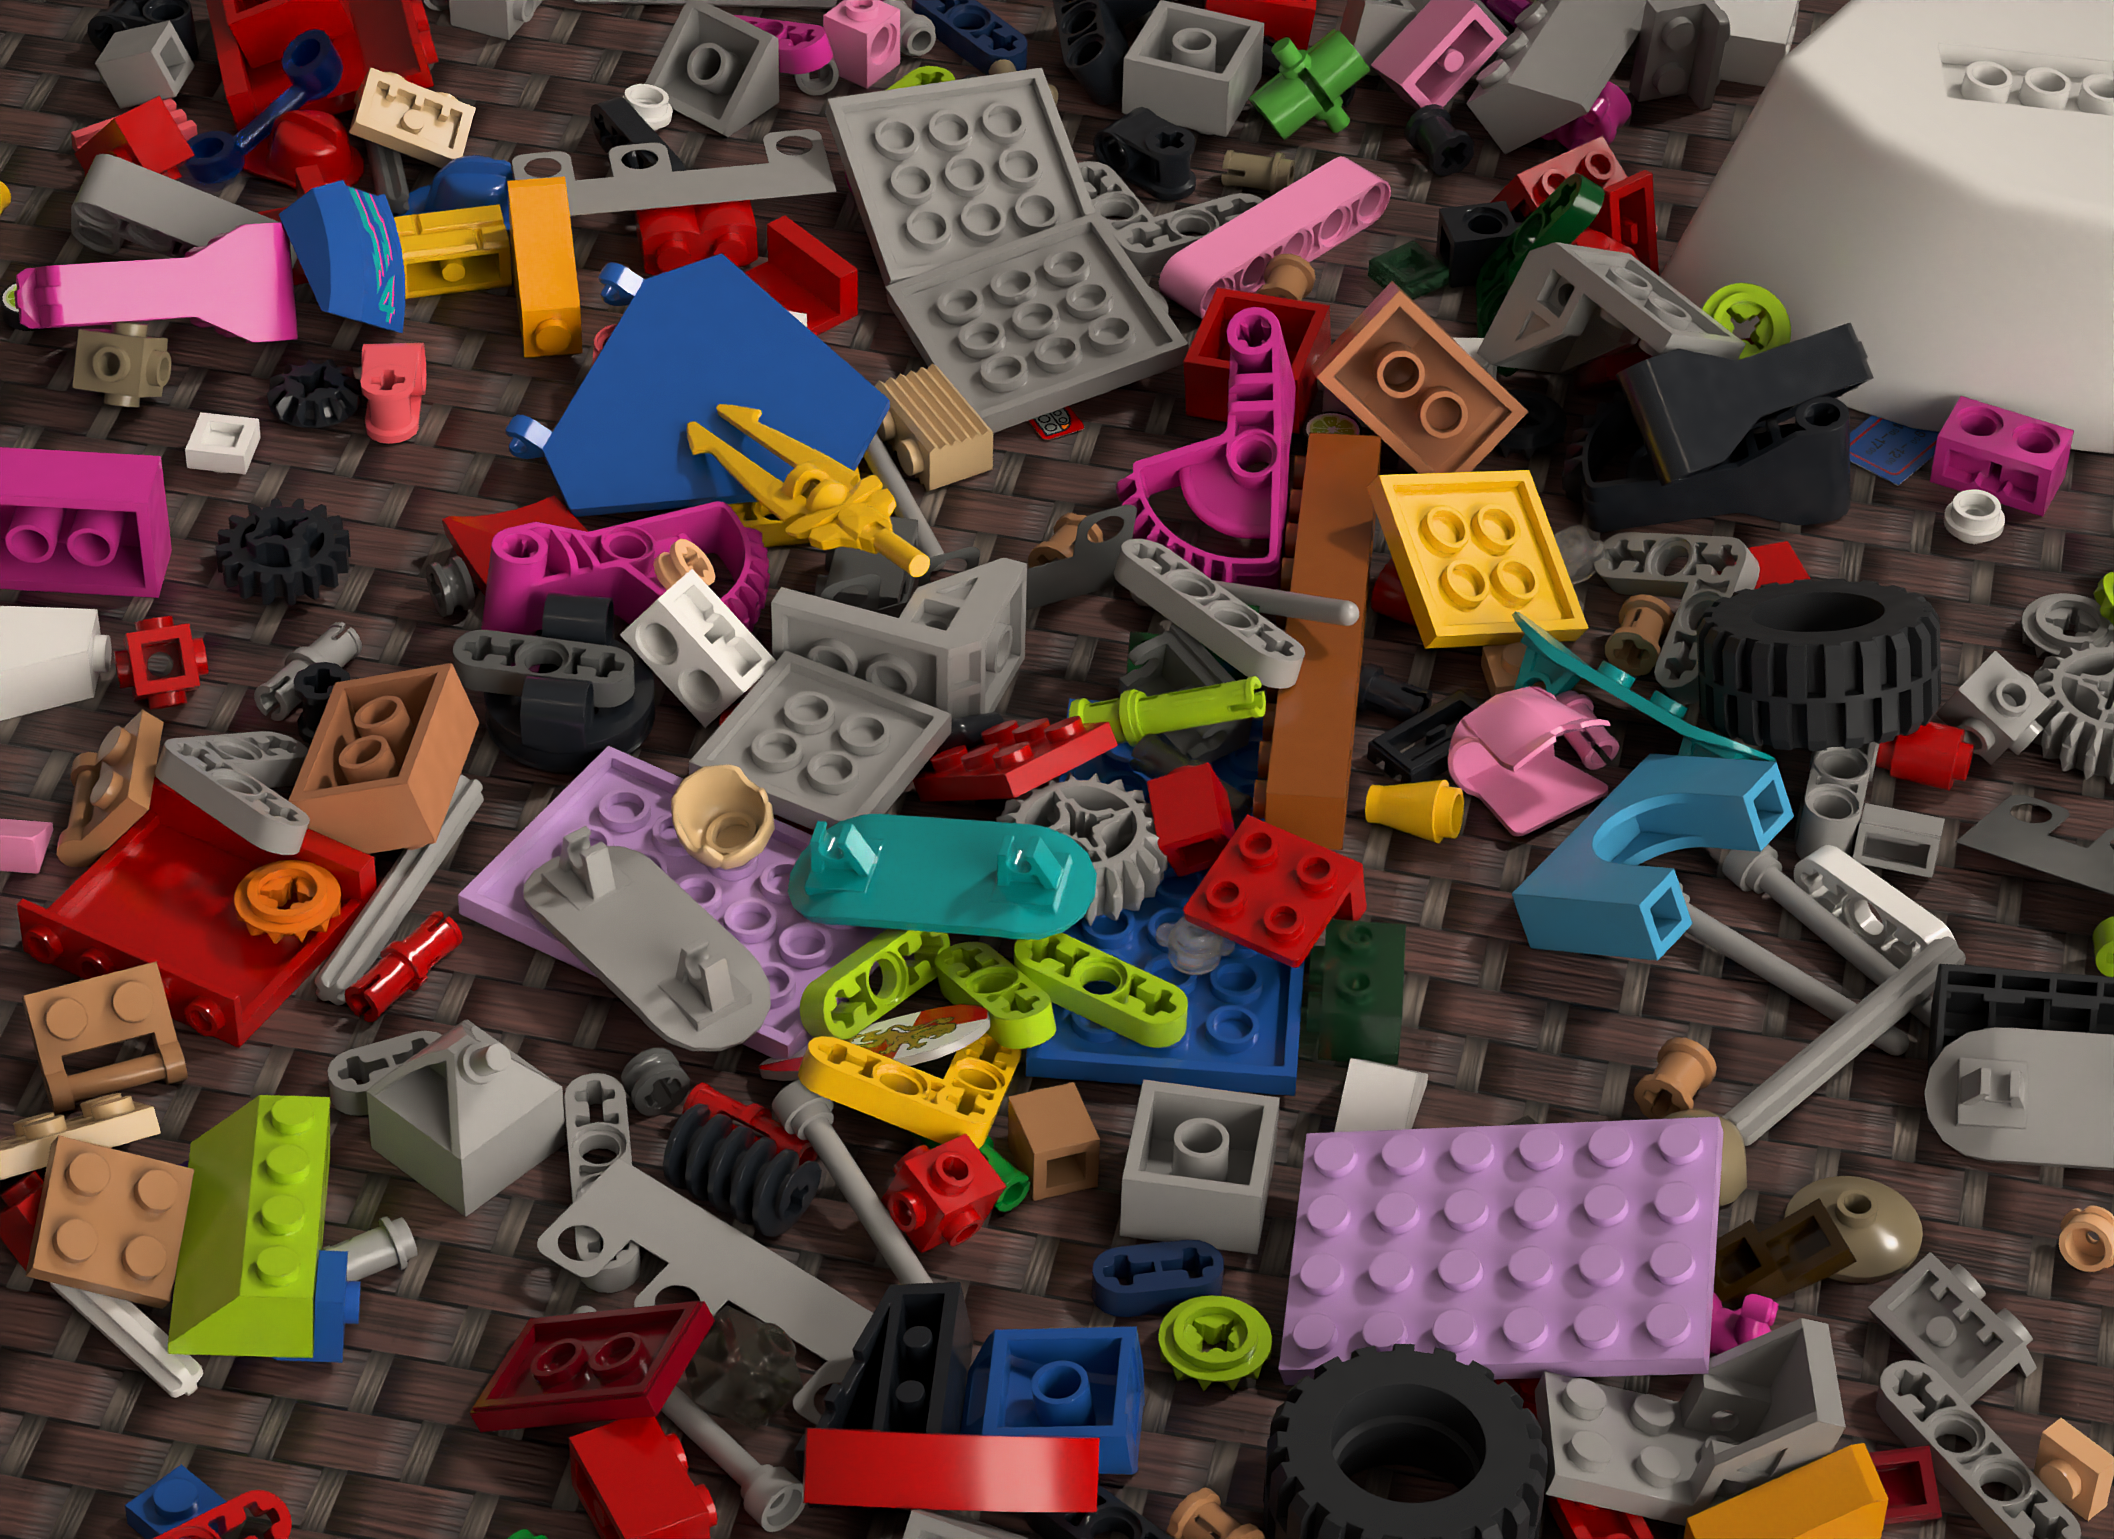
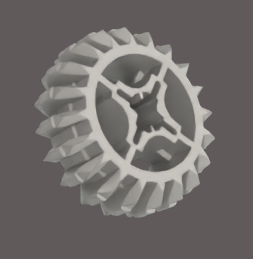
M2109 640L2105 647H2095L2092 643L2084 641L2079 651L2063 646L2058 657H2046L2043 666L2035 671L2033 680L2037 684L2039 691L2051 703L2035 719L2044 729L2032 742L2042 746L2043 758H2060L2062 771L2076 768L2084 772L2085 780L2093 775L2104 776L2112 785L2114 783V644Z
M1069 772L1064 782L1056 783L1050 780L1042 784L1039 789L1034 788L1020 795L1017 799L1006 800L1004 811L1001 816L997 817V822L1033 824L1053 829L1071 837L1089 854L1097 873L1095 898L1084 915L1085 920L1090 926L1095 917L1099 915H1105L1117 921L1122 908L1139 911L1144 898L1155 897L1156 888L1159 886L1160 880H1163L1164 871L1168 867L1167 855H1164L1158 846L1157 840L1160 838L1156 835L1151 804L1145 802L1142 790L1126 792L1121 779L1110 784H1104L1100 782L1097 773L1089 780H1076Z

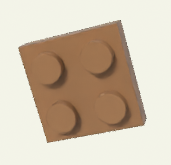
M58 1135L50 1147L25 1276L163 1309L171 1301L194 1169Z

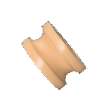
M687 539L677 540L671 545L669 552H663L654 559L655 574L666 590L671 588L691 569L698 574L708 587L714 583L715 573L711 562L699 547Z

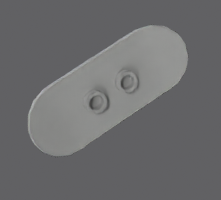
M586 826L564 836L561 855L552 858L534 870L524 884L525 906L536 920L543 924L638 1015L651 1030L668 1043L691 1051H722L743 1044L761 1029L771 1007L770 983L758 960L744 945L643 853L623 846H607L602 841L591 846L589 841L591 831Z
M1988 1028L1968 1032L1945 1046L1930 1067L1924 1091L1928 1119L1941 1139L1965 1157L1990 1163L2114 1171V1035L2021 1028Z

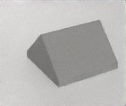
M687 0L645 84L663 89L669 96L668 103L675 111L729 137L779 103L778 38L703 0Z

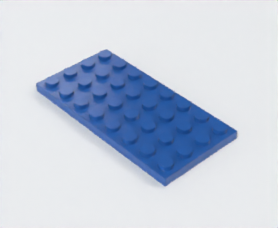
M1069 698L1067 718H1069V708L1071 702L1075 699ZM1089 700L1090 703L1100 702L1099 700ZM1253 717L1248 745L1209 763L1228 792L1235 832L1247 814L1253 817L1255 780L1258 779L1260 741H1263V717ZM1154 734L1152 740L1144 746L1132 747L1128 742L1118 744V746L1061 774L1059 782H1064L1069 772L1076 780H1089L1097 773L1101 783L1110 784L1121 779L1126 792L1142 790L1145 802L1151 804L1147 781L1168 775L1172 770L1187 765L1158 734ZM1168 862L1167 870L1164 871V878L1160 880V884L1156 888L1155 897L1144 898L1139 911L1122 908L1117 921L1105 915H1099L1095 917L1091 926L1083 917L1062 933L1179 987L1185 993L1188 1000L1185 1035L1180 1041L1171 1046L1161 1048L1147 1047L1051 1002L1056 1023V1033L1048 1041L1027 1048L1026 1076L1142 1085L1143 1080L1234 1092L1295 1096L1304 961L1297 968L1290 967L1186 921L1183 911L1184 906L1210 868L1178 877ZM1092 981L1083 986L1088 992L1098 995L1109 994L1117 989L1115 985L1107 981Z

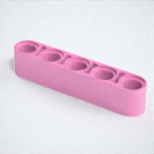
M1337 157L1174 254L1165 264L1160 274L1159 291L1170 300L1203 319L1217 287L1256 293L1265 284L1264 272L1267 263L1274 256L1294 254L1311 262L1372 225L1386 210L1391 196V187L1387 181L1348 158Z

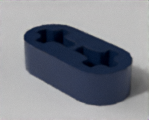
M1179 1240L1108 1249L1098 1255L1093 1263L1091 1297L1099 1309L1115 1317L1169 1313L1174 1307L1189 1299L1211 1295L1220 1296L1223 1286L1224 1259L1220 1251L1214 1246L1200 1240ZM1187 1271H1195L1197 1278H1189ZM1118 1278H1126L1128 1286L1120 1285Z

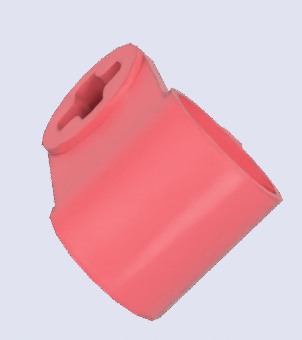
M424 343L363 344L360 383L362 394L368 399L365 417L367 435L379 443L394 444L412 438L419 429L422 395H425L427 372Z

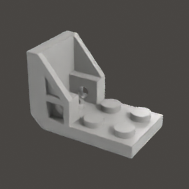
M1555 242L1529 251L1477 354L1494 366L1568 374L1575 371L1579 366L1604 356H1610L1635 345L1639 338H1641L1638 344L1639 347L1653 357L1675 349H1683L1738 360L1746 343L1630 253Z
M1003 557L917 587L899 618L781 587L771 602L772 656L777 661L787 650L951 713L952 719L994 712L1025 659L1027 563Z
M1799 1318L1709 1358V1373L1694 1374L1680 1402L1544 1371L1534 1391L1537 1421L1542 1429L1541 1442L1547 1448L1548 1468L1545 1495L1686 1526V1519L1831 1454L1846 1428L1829 1325L1805 1318ZM1722 1410H1730V1411H1733L1734 1414H1729V1413L1720 1412V1411H1722Z

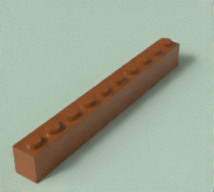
M1309 432L1307 456L1295 455L1289 523H1287L1285 557L1282 560L1281 591L1351 601L1359 609V618L1353 625L1342 626L1276 616V626L1303 646L1305 656L1295 685L1281 689L1267 688L1266 711L1263 716V741H1260L1258 779L1255 780L1253 817L1265 819L1266 823L1327 849L1343 850L1376 523V511L1367 487L1380 475L1381 436Z

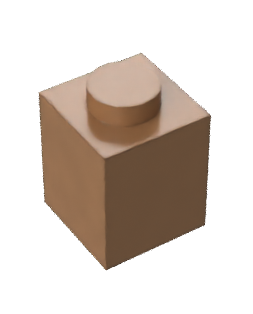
M1074 1082L1009 1096L1008 1146L1019 1171L1024 1172L1029 1177L1030 1188L1028 1192L1032 1201L1098 1187L1100 1138Z

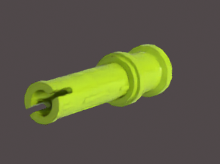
M1251 676L1243 680L1153 696H1146L1144 692L1131 689L1121 693L1120 698L1090 703L1085 698L1075 699L1071 702L1069 708V718L1080 716L1083 723L1109 722L1117 744L1128 742L1132 747H1140L1151 741L1154 734L1251 717L1261 718L1265 715L1266 699L1264 691L1254 693V689L1261 688L1262 683L1258 677Z

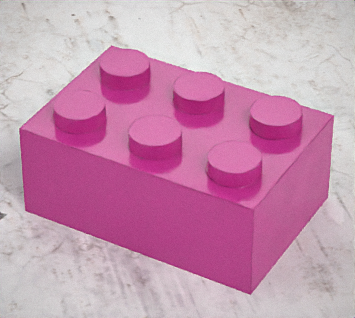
M0 447V589L159 598L172 552L161 456Z

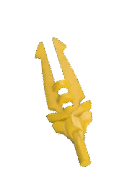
M719 404L716 407L721 418L794 468L787 475L784 482L775 478L697 422L687 423V439L692 455L700 453L713 455L759 503L783 523H792L785 529L786 534L798 539H809L811 546L821 550L847 547L860 549L872 554L880 553L913 577H920L927 572L930 565L929 557L893 532L890 516L896 507V502L888 488L882 489V482L876 475H870L858 482L860 476L855 471L833 458L758 422L759 417L762 415L759 409Z

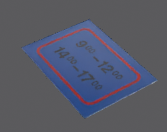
M1871 415L1850 433V461L1899 486L1934 456L1939 432L1915 429Z

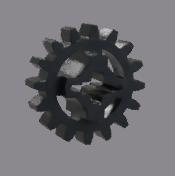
M278 498L272 499L270 507L263 509L255 504L248 505L249 516L247 518L231 515L228 518L230 529H221L217 533L218 546H215L218 573H223L224 585L227 588L239 585L240 597L243 599H247L255 593L262 594L263 605H270L276 596H284L288 605H295L297 596L304 594L315 600L320 598V585L336 588L339 585L338 574L349 572L348 557H351L349 531L343 530V522L340 515L327 518V508L323 504L311 510L305 509L304 499L300 498L291 507H283Z

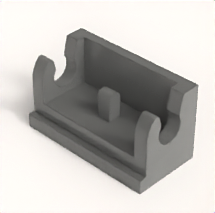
M1176 624L1170 626L1169 631L1141 643L1128 654L1127 657L1135 666L1144 664L1147 660L1149 661L1143 667L1134 669L1119 679L1118 692L1121 694L1125 690L1135 689L1144 692L1146 696H1153L1235 680L1198 640ZM1253 717L1159 733L1158 735L1187 766H1198L1207 762L1211 763L1248 745Z

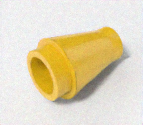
M1447 780L1389 786L1371 785L1368 790L1365 804V816L1368 823L1382 824L1435 843H1440L1443 838L1455 839L1460 832L1464 815V795L1461 788L1449 787Z

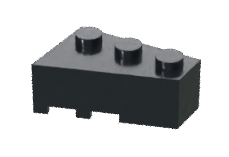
M961 1282L890 1284L852 1349L855 1360L841 1384L833 1383L824 1397L823 1401L826 1410L815 1428L960 1434L967 1374L971 1364L974 1341ZM805 1434L802 1435L794 1449L802 1483ZM808 1503L809 1508L862 1507Z

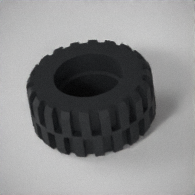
M1804 579L1794 580L1793 583L1786 584L1775 582L1761 585L1760 588L1754 590L1746 588L1736 591L1730 598L1722 597L1716 600L1711 607L1706 609L1697 624L1699 708L1706 721L1714 730H1719L1723 736L1730 739L1741 738L1745 744L1754 746L1762 744L1772 745L1774 749L1783 750L1809 748V751H1822L1831 747L1858 748L1863 747V744L1871 742L1881 744L1893 741L1897 735H1910L1916 732L1920 725L1926 726L1941 704L1940 618L1929 601H1926L1923 596L1916 592L1908 593L1903 587L1895 585L1881 586L1878 582L1866 580L1848 582L1846 579H1828V581Z
M1394 1344L1392 1351L1377 1352L1375 1345L1356 1349L1351 1352V1359L1344 1362L1337 1356L1315 1368L1314 1379L1308 1375L1300 1379L1287 1392L1286 1402L1277 1407L1271 1421L1270 1438L1267 1440L1263 1493V1521L1266 1535L1270 1539H1538L1548 1468L1547 1448L1541 1442L1542 1429L1535 1415L1528 1408L1523 1409L1524 1400L1508 1383L1504 1381L1497 1385L1493 1382L1494 1373L1490 1369L1472 1360L1469 1366L1458 1362L1454 1352L1435 1347L1433 1354L1414 1351L1415 1344ZM1408 1465L1432 1471L1449 1480L1460 1491L1436 1501L1403 1503L1375 1496L1357 1486L1349 1477L1376 1466Z

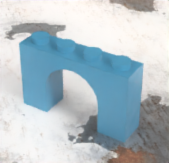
M1649 754L1512 893L1530 948L1658 961L1693 923L1674 868L1638 865L1667 852L1694 847L1761 852L1794 817L1777 762Z

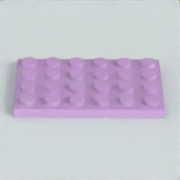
M607 746L458 894L459 914L597 977L531 914L524 902V884L534 870L552 858L561 855L564 836L584 826L591 831L589 836L591 846L602 841L607 846H623L643 853L744 945L760 963L770 983L771 1007L761 1029L745 1041L743 1045L774 1059H789L814 1038L805 1030L800 1018L801 997L809 983L887 929L814 923L799 914L793 908L787 892L790 872L802 851L810 844L812 835L774 819L775 829L763 852L743 866L724 870L720 867L713 869L691 857L681 845L672 823L671 798L683 778L610 746ZM877 962L872 965L869 976L879 966ZM836 998L837 1005L842 1001L846 1002L848 998Z
M1719 1117L1307 1133L1279 1372L1284 1384L1295 1385L1307 1375L1314 1379L1315 1368L1337 1356L1342 1362L1350 1360L1351 1352L1356 1349L1375 1345L1377 1352L1392 1351L1394 1344H1415L1414 1351L1433 1354L1435 1347L1454 1352L1458 1362L1469 1366L1472 1360L1490 1369L1494 1373V1380L1541 1378L1544 1371L1569 1377L1708 1374L1723 1147V1129Z

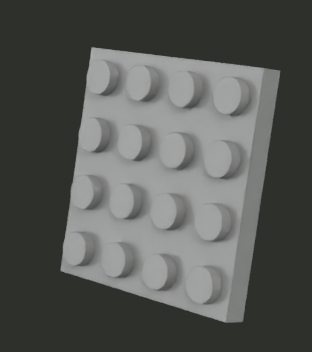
M1042 68L836 97L827 100L825 114L885 286L1095 212Z
M1098 212L885 286L889 306L926 365L929 367L933 363L938 366L993 433L1184 364L1183 361L1189 350L1187 341Z

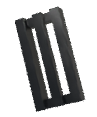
M1459 690L1369 741L1367 759L1375 765L1384 761V772L1391 778L1400 774L1402 776L1401 784L1427 782L1448 770L1449 747L1452 735L1460 720L1448 727L1446 725L1464 714L1468 715L1479 707L1480 704L1462 690ZM1426 737V739L1423 740V741H1421L1420 743L1414 745L1413 747L1407 749L1406 751H1404V752H1402V753L1400 752L1401 750L1405 749L1406 747H1408V746L1412 745L1413 743L1419 741L1420 739Z

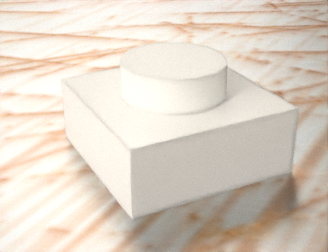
M200 412L185 448L187 468L246 475L261 438L259 419Z

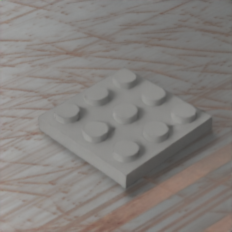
M785 650L689 761V775L703 766L729 764L737 766L750 781L758 787L765 789L768 802L772 804L774 815L812 830L815 829L817 821H826L827 830L840 821L859 815L885 814L951 734L952 714Z

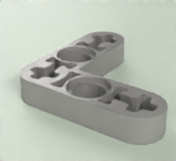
M1091 161L1078 163L1095 212H1098L1141 276L1161 273L1168 260L1178 251L1264 201L1252 194L1238 193L1153 217L1108 165ZM1120 216L1128 219L1110 220L1105 217ZM1195 232L1201 233L1203 236H1186L1181 233Z
M1623 532L1609 537L1600 545L1595 553L1594 567L1614 592L1624 595L1644 594L1682 598L1657 659L1654 673L1658 683L1674 701L1683 705L1698 702L1696 623L1703 616L1706 609L1711 607L1716 600L1722 597L1730 598L1734 592L1746 588L1754 590L1760 573L1757 559L1740 539L1733 537ZM1680 556H1689L1687 564L1680 572L1671 576H1664L1665 569L1671 561Z
M270 731L183 737L166 740L155 770V775L161 782L263 850L281 855H294L300 851L310 819L305 812L270 788L295 785L308 753V748L292 737Z

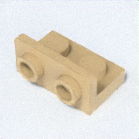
M370 67L354 98L356 109L349 133L443 168L453 159L463 156L476 108L458 101V99L448 93L434 92L410 83L396 73L382 72Z

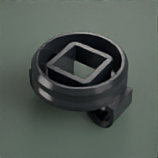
M548 593L543 613L542 636L540 637L613 646L625 650L632 656L634 661L635 691L633 696L627 702L615 707H599L598 713L595 714L593 683L590 680L527 675L523 685L522 697L484 692L485 723L488 733L494 743L511 758L537 770L559 774L581 773L607 746L629 755L648 737L656 714L653 674L649 666L632 648L613 639L615 630L613 598ZM538 664L530 667L528 670L534 673H550L558 670L560 667L554 664Z

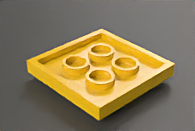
M1529 470L1378 475L1367 487L1425 649L1505 645L1520 642L1525 633L1512 616L1515 611L1532 620L1559 642L1576 641L1589 629Z

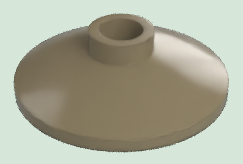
M1835 1176L1820 1179L1800 1189L1787 1205L1784 1218L1820 1198L1857 1262L1828 1278L1848 1283L1884 1281L1905 1271L1919 1254L1923 1231L1916 1210L1897 1191L1877 1181L1854 1176Z

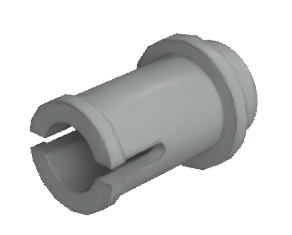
M884 0V3L900 9V51L909 56H921L929 52L936 40L933 22L924 15L915 14L903 0Z
M387 1216L379 1219V1227L333 1246L328 1245L322 1249L325 1251H348L347 1281H358L394 1265L399 1270L405 1269L408 1266L407 1260L418 1256L413 1235L403 1217L393 1221Z

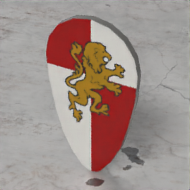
M959 1004L933 1008L874 1023L854 1037L842 1040L912 1066L938 1059L973 1043L988 1031L991 1019L988 1010L979 1005ZM807 1045L789 1059L770 1058L759 1065L761 1077L779 1081L799 1080L798 1070Z

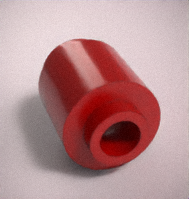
M1930 721L1926 726L1920 725L1919 729L1910 735H1897L1893 741L1879 744L1876 767L1890 770V777L1950 791L1954 779L1966 781L1974 745L1964 743L1965 729Z

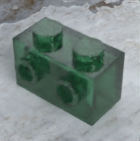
M1331 919L1326 926L1325 945H1314L1311 949L1309 985H1322L1321 992L1308 993L1306 1032H1319L1318 1060L1350 1062V1058L1386 1065H1398L1403 1009L1406 924Z

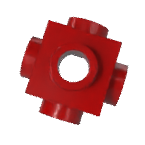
M172 616L135 622L136 632L126 633L123 639L125 650L114 651L120 689L132 687L134 701L148 699L150 710L187 704L186 693L197 691L200 687L199 676L209 674L203 638L192 639L190 624L174 626ZM155 654L167 656L172 663L171 672L164 677L153 675L148 669L149 658Z
M965 1133L931 1150L926 1145H921L905 1154L895 1164L893 1171L896 1176L882 1197L881 1202L889 1211L896 1226L904 1231L919 1252L923 1253L944 1242H948L951 1247H954L971 1238L982 1227L987 1216L1005 1190L1006 1185Z

